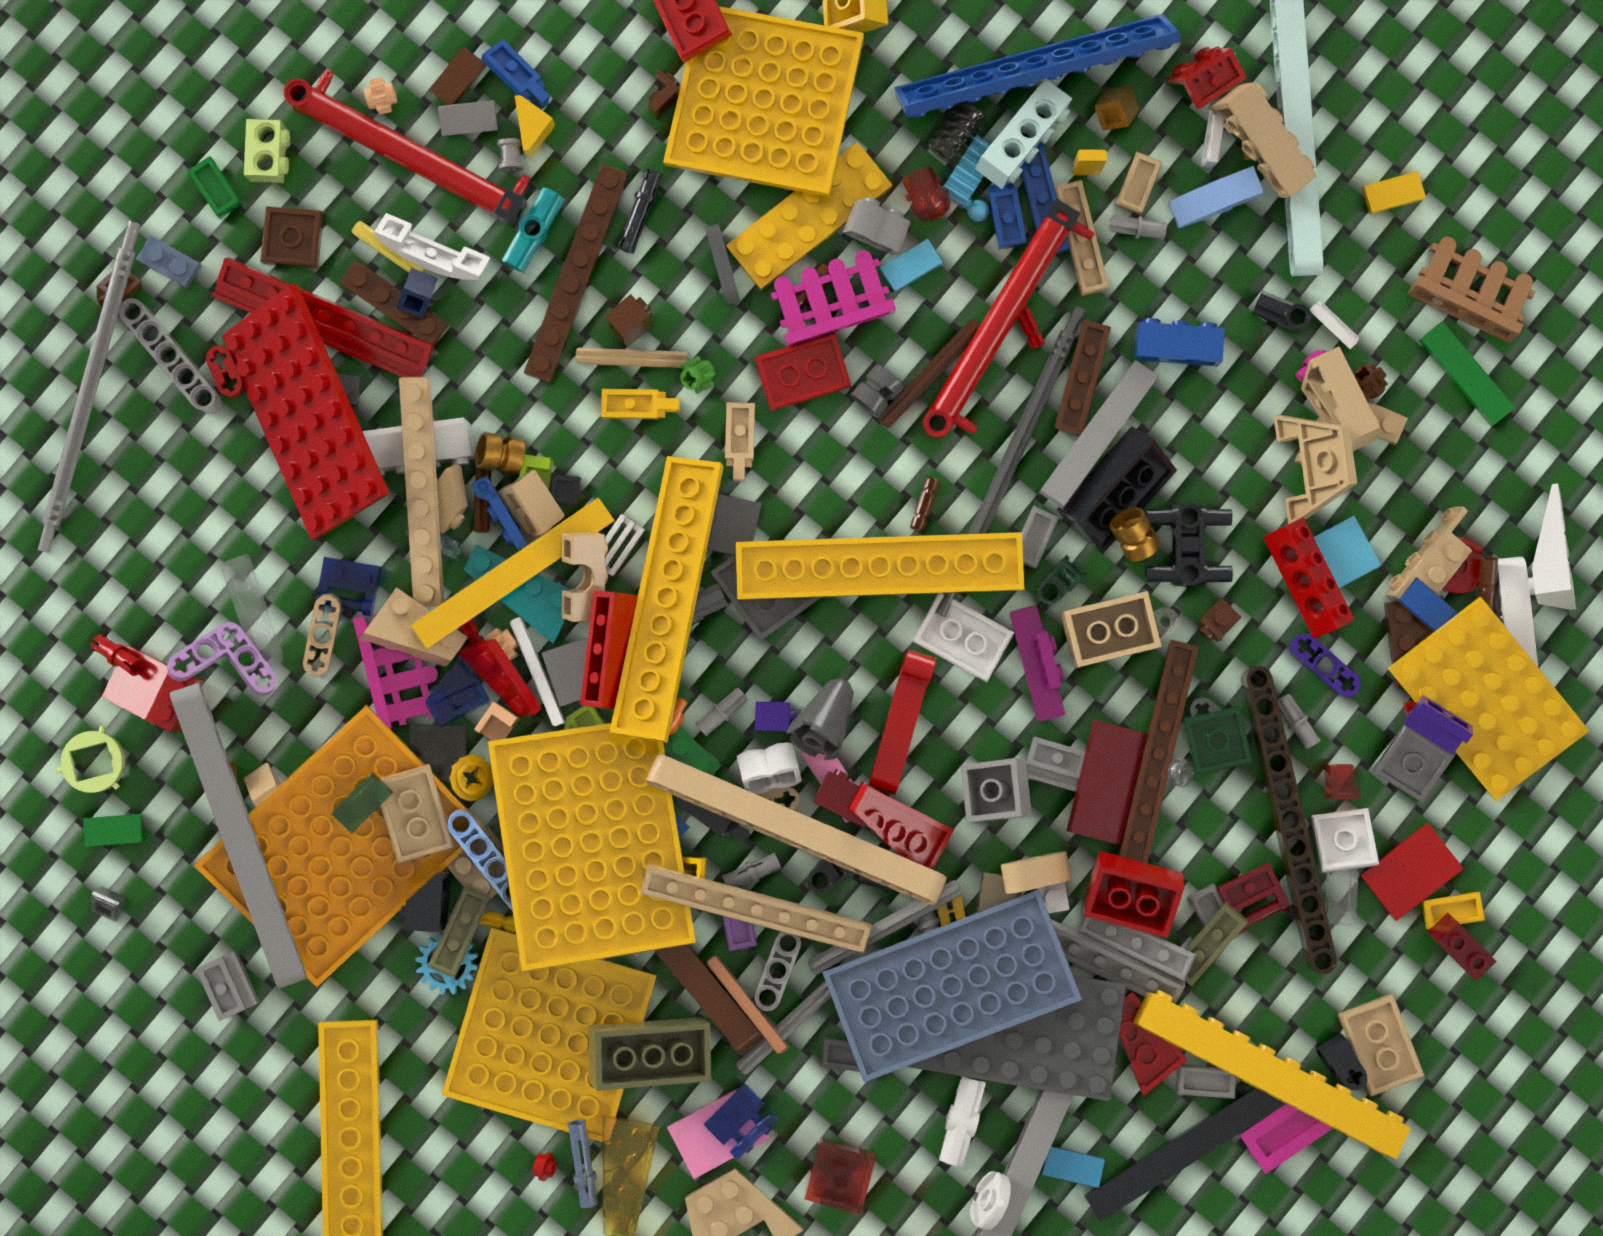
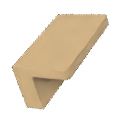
M535 470L529 471L517 482L506 485L497 492L527 539L543 535L564 518V513Z

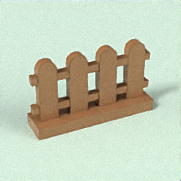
M1451 237L1442 238L1438 244L1433 243L1429 249L1430 252L1434 253L1427 268L1422 267L1418 274L1420 277L1411 285L1407 295L1507 343L1513 341L1520 334L1524 325L1521 323L1525 315L1520 313L1527 298L1531 300L1536 292L1531 289L1533 285L1531 276L1520 274L1513 281L1505 277L1507 266L1500 261L1494 262L1488 269L1480 265L1482 255L1476 249H1470L1464 256H1461L1454 252L1456 242ZM1450 261L1459 265L1453 280L1444 277ZM1475 274L1484 277L1478 293L1469 289ZM1501 286L1510 290L1504 305L1495 301Z

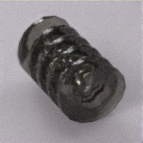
M956 103L954 106L955 111L950 112L948 120L941 123L942 130H936L935 138H931L928 141L931 151L948 164L954 165L950 159L952 156L958 159L962 157L957 150L958 147L967 150L968 145L964 142L965 138L971 141L974 140L975 137L970 132L971 129L977 132L981 131L977 121L979 120L983 123L988 121L986 116L970 103Z

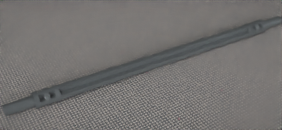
M1074 307L1065 329L1061 330L968 534H987L1076 339L1074 334L1085 312L1081 307ZM944 593V597L940 601L935 613L946 617L956 593Z

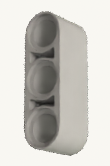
M782 931L776 936L755 992V1003L761 1010L771 1011L779 1005L800 950V936ZM784 935H791L796 939V946L792 950H785L780 946V939ZM781 962L785 965L786 972L782 977H774L770 973L769 968L773 963ZM770 989L775 993L776 999L773 1003L764 1004L760 1000L759 994L763 990Z

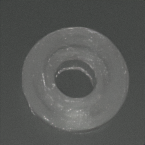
M1162 607L1153 612L1159 635L1168 636L1177 630L1179 617L1174 610ZM1162 616L1169 618V626L1164 627L1161 625L1160 619Z

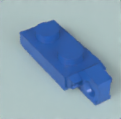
M501 39L482 54L481 60L516 95H521L525 99L530 100L532 104L541 110L549 104L550 95L543 90L545 85L541 81V76L504 39Z
M1014 183L1006 184L1003 189L994 184V186L988 188V197L998 250L1026 245L1027 239L1017 188H1015Z
M487 475L475 481L472 486L477 498L485 499L490 503V506L486 507L494 522L500 520L505 530L501 534L509 547L515 545L517 550L526 546V539Z

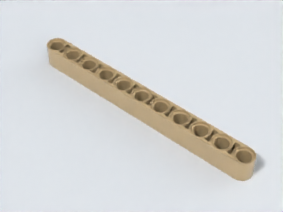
M658 754L647 776L646 782L657 789L921 902L935 906L947 877L937 871L665 755Z

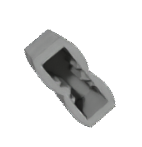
M864 197V200L854 201L843 233L858 241L867 243L875 249L893 255L900 252L910 221L903 218L904 213L891 208L886 211L880 207L879 201Z

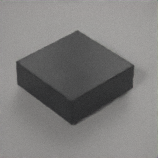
M552 474L550 493L557 504L579 505L581 477Z

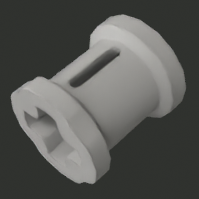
M507 138L498 140V147L501 148V163L498 165L499 171L520 172L524 170L520 154V148L522 147L521 139Z

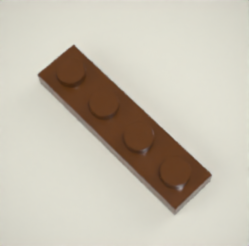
M357 260L354 261L340 281L341 285L415 337L433 345H436L449 327L446 322L429 310H426L422 319L396 309L401 291Z
M1083 320L1054 430L1076 436L1082 434L1108 341L1110 326Z

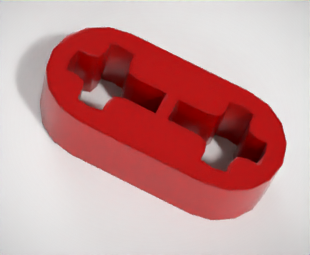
M213 346L206 354V362L217 389L227 398H238L242 395L245 388L242 378L236 370L234 359L230 351L224 346ZM221 353L223 356H227V358L223 359L226 369H222L218 363H214L217 359L216 354ZM225 375H229L233 381H237V384L234 385L235 390L232 392L228 388H224V386L228 385Z

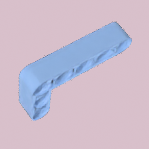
M464 809L453 811L448 818L450 833L512 910L511 897L506 894L509 883L505 856L469 811ZM465 816L469 820V826L465 830H456L452 825L455 817ZM478 838L483 839L487 843V848L481 853L472 851L470 847L471 842ZM494 861H499L505 866L504 872L500 875H492L488 870L489 865Z

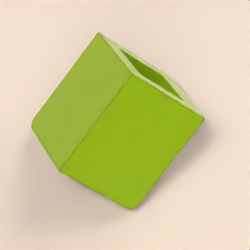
M525 455L519 479L529 471L535 470L550 491L553 468L552 459Z

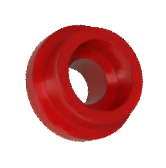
M539 1153L533 1165V1175L538 1177L539 1181L545 1182L549 1177H553L557 1167V1161L554 1160L553 1153Z

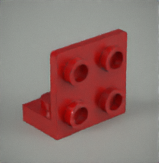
M1207 46L1194 54L1195 59L1189 63L1182 62L1172 68V74L1165 79L1168 84H1183L1196 109H1201L1247 77L1231 48H1220L1219 46L1209 48Z

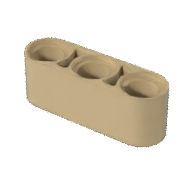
M1067 851L1001 864L1006 894L1028 891L1072 880Z

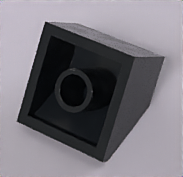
M451 871L435 874L406 900V906H402L400 912V922L405 923L404 930L441 932L445 929L449 920Z

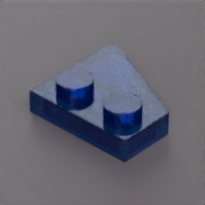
M460 655L436 689L426 699L425 704L439 728L488 704L490 699L474 669Z

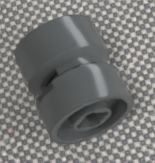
M876 364L866 376L867 382H861L851 393V396L868 413L879 418L888 407L887 401L894 400L904 389V386L888 370Z

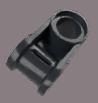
M824 860L808 873L806 884L812 892L821 894L829 891L854 872ZM817 872H822L827 877V884L822 889H817L812 884V877Z
M1339 1033L1316 1048L1319 1058L1328 1068L1337 1084L1356 1091L1366 1085L1368 1076L1366 1070L1343 1034ZM1348 1071L1355 1072V1075L1352 1077L1354 1082L1347 1081L1350 1077Z

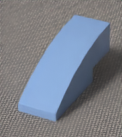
M1252 166L1186 193L1170 201L1169 205L1179 229L1227 212L1235 206L1255 200L1263 194V189L1255 168Z

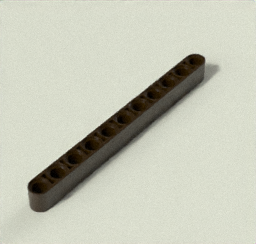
M1255 666L1243 673L1241 681L1306 965L1310 970L1320 974H1329L1336 968L1337 957L1271 672L1267 668ZM1255 671L1259 672L1263 677L1260 687H1255L1251 683L1250 677ZM1261 699L1266 700L1269 704V711L1266 715L1260 714L1257 710V704ZM1268 727L1272 728L1276 733L1275 740L1272 743L1266 742L1263 737L1264 730ZM1274 755L1279 756L1282 760V766L1278 771H1274L1270 766V759ZM1281 783L1288 787V795L1284 799H1280L1276 794L1277 786ZM1288 811L1292 812L1295 817L1294 824L1290 827H1286L1283 823V815ZM1297 839L1301 844V850L1297 855H1292L1289 845L1293 840ZM1303 867L1306 869L1308 877L1305 882L1299 883L1296 880L1295 874L1298 869ZM1307 896H1311L1314 900V906L1310 911H1305L1302 907V901ZM1317 924L1320 927V935L1312 940L1309 937L1308 931L1312 925ZM1319 953H1324L1327 957V962L1323 967L1318 968L1315 964V958Z

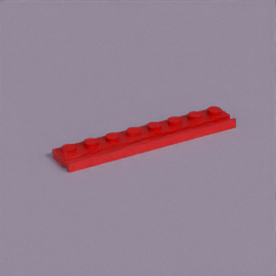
M228 257L224 258L212 297L252 313L288 285L292 284ZM299 288L325 345L400 377L423 376L435 345Z

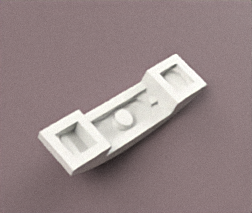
M387 213L374 231V236L393 252L415 265L440 275L464 280H479L490 261V257L465 246L460 253L411 232V223Z

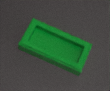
M211 156L187 171L219 219L243 204Z
M143 814L83 818L85 847L145 842Z

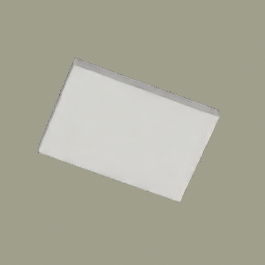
M938 593L912 642L987 683L1014 632L954 599L951 602L946 617L936 614L937 607L944 597V593Z

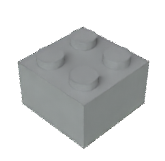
M1012 758L961 765L967 823L1032 817L1026 759Z

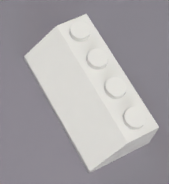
M464 417L433 421L436 469H440L441 464L451 462L452 465L456 463L460 466L468 465L469 460L475 459L472 425ZM402 426L362 431L382 477L385 476L386 471L396 470V474H405Z

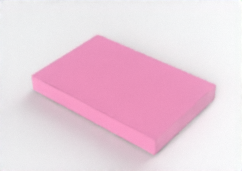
M744 1085L667 1126L694 1179L770 1138V1134Z

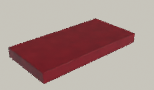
M1093 720L1067 825V832L1121 845L1147 734Z

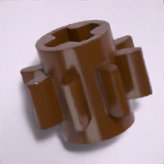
M1373 364L1363 365L1354 372V376L1366 400L1377 398L1383 394L1388 383L1384 379L1387 374L1381 367L1375 368Z

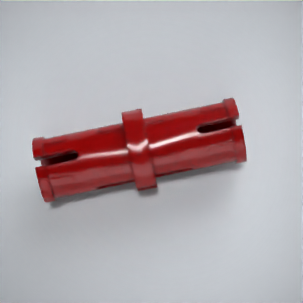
M103 634L93 639L101 644V646L91 643L92 650L107 658L109 664L121 667L132 676L141 673L142 670L134 665L136 664L143 668V660L129 653L127 647L115 644Z

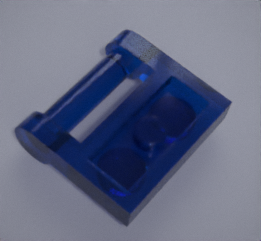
M324 557L315 602L321 595L328 594L329 587L366 593L364 601L343 597L338 598L341 601L342 609L362 612V615L371 617L374 612L382 567ZM327 600L325 604H320V607H332L331 601Z

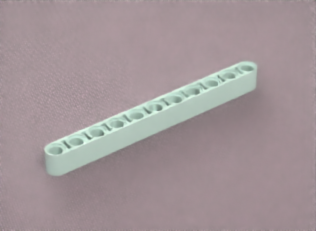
M1270 0L1278 111L1283 118L1282 124L1287 131L1295 135L1299 142L1298 148L1303 155L1311 159L1314 164L1313 170L1316 173L1303 0ZM1316 177L1292 197L1284 198L1291 276L1321 275L1323 271Z

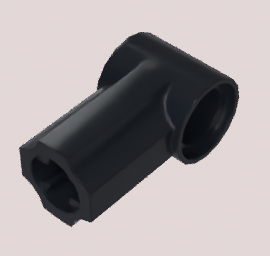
M1263 290L1252 312L1253 315L1284 327L1287 332L1292 334L1302 332L1311 319V312L1304 304H1294ZM1291 313H1299L1303 317V323L1300 325L1293 324L1290 321L1289 315Z

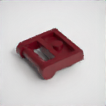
M1268 862L1216 887L1223 902H1227L1237 912L1272 893L1275 897V901L1243 916L1248 920V923L1239 934L1247 931V927L1279 911L1284 913L1291 909L1289 901Z

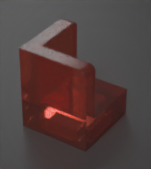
M1353 764L1324 765L1326 799L1361 798L1360 787H1355Z

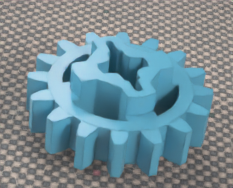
M443 932L437 934L438 941L429 937L427 939L429 947L420 946L419 950L424 955L415 959V961L422 963V967L416 969V973H424L425 976L420 982L425 983L429 981L431 983L430 991L440 987V995H444L447 988H449L450 992L455 994L457 993L458 985L464 990L468 987L465 980L473 981L475 979L471 970L479 969V965L473 963V959L479 955L478 953L471 954L470 949L474 946L471 943L461 964H466L465 971L459 979H457L458 974L454 979L428 968L429 957L437 947ZM436 972L443 976L445 982L438 980L432 973Z

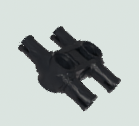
M1193 503L1185 505L1174 504L1170 509H1145V515L1150 525L1170 526L1172 528L1171 565H1146L1145 582H1170L1174 587L1185 588L1203 587L1207 582H1232V566L1207 565L1205 563L1206 526H1231L1232 509H1207L1206 506ZM1184 510H1189L1194 514L1195 520L1193 524H1186L1182 520V512ZM1184 567H1191L1195 571L1193 581H1187L1182 576Z

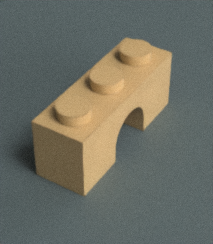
M597 532L562 533V562L572 565L579 564L583 571L582 581L576 588L562 590L563 619L572 622L590 621L593 590L605 591V584L608 580V573L605 568V555L608 551V544L605 534Z

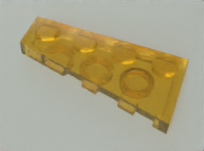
M602 1115L603 1234L605 1236H635L660 1127L657 1124Z

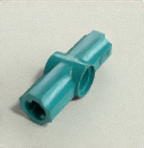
M543 187L529 213L520 221L519 230L502 259L503 263L518 272L524 273L538 247L546 240L547 231L565 201L563 197L549 188ZM531 225H539L541 228L540 232L535 236L526 234L528 227Z

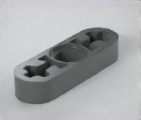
M719 223L707 226L705 230L725 303L730 305L740 302Z

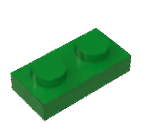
M681 727L668 739V743H664V750L672 759L712 776L722 766Z

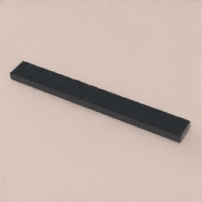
M1253 1087L1099 1185V1188L1092 1189L1084 1197L1101 1222L1276 1111L1285 1103Z

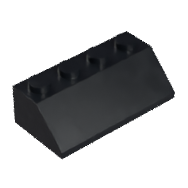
M1131 426L1087 475L1064 508L1059 507L1057 511L1070 527L1096 550L1104 554L1116 540L1110 529L1111 520L1118 513L1128 508L1137 507L1143 510L1177 472V469L1152 437Z

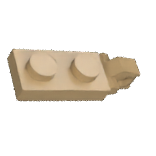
M726 403L725 460H727V467H733V482H745V467H752V461H754L755 403Z

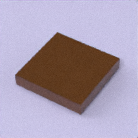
M266 206L260 262L262 264L318 268L324 213L315 210Z

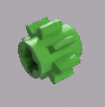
M696 356L681 365L684 371H682L680 378L686 389H694L695 393L698 394L714 385L711 379L714 377L715 372L709 361H701L700 357Z

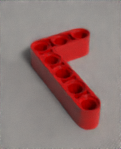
M910 650L905 653L868 784L878 791L896 795L926 686L930 683L935 667V657Z

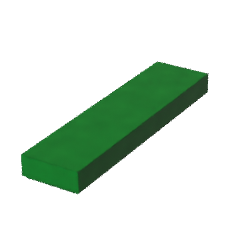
M1443 321L1418 340L1491 427L1515 408Z

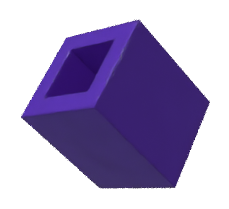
M756 701L755 731L787 732L789 725L796 718V709H790V702Z

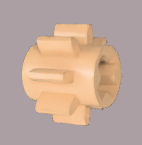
M383 77L369 80L370 88L364 89L369 109L376 108L379 115L392 112V104L398 103L393 83L385 84Z
M496 628L486 635L489 640H497L510 661L518 656V653L515 651L519 647L518 641L508 628L503 632Z

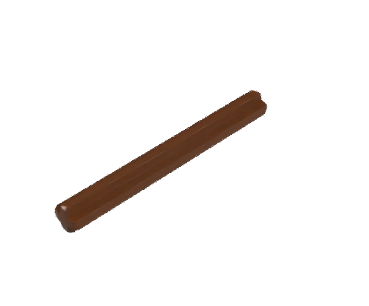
M970 319L888 405L887 409L877 418L884 427L890 428L967 348L980 326L976 320Z

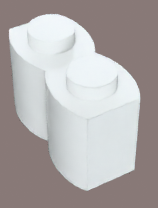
M776 743L765 750L750 749L737 756L744 789L754 794L765 793L773 788L791 787L802 781L792 743Z

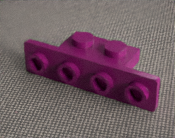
M1037 606L1010 612L1009 615L1037 721L1041 722L1064 716L1065 710L1059 687H1062L1060 681L1064 680V674L1061 664L1055 663L1053 653L1057 652L1054 637H1049L1047 631L1043 630Z

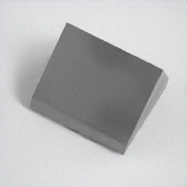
M100 887L91 894V911L117 922L127 897Z

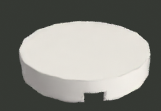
M991 1171L981 1179L976 1187L975 1192L979 1194L976 1200L972 1199L970 1217L972 1223L980 1229L991 1230L1002 1219L1007 1209L1011 1184L1005 1174Z

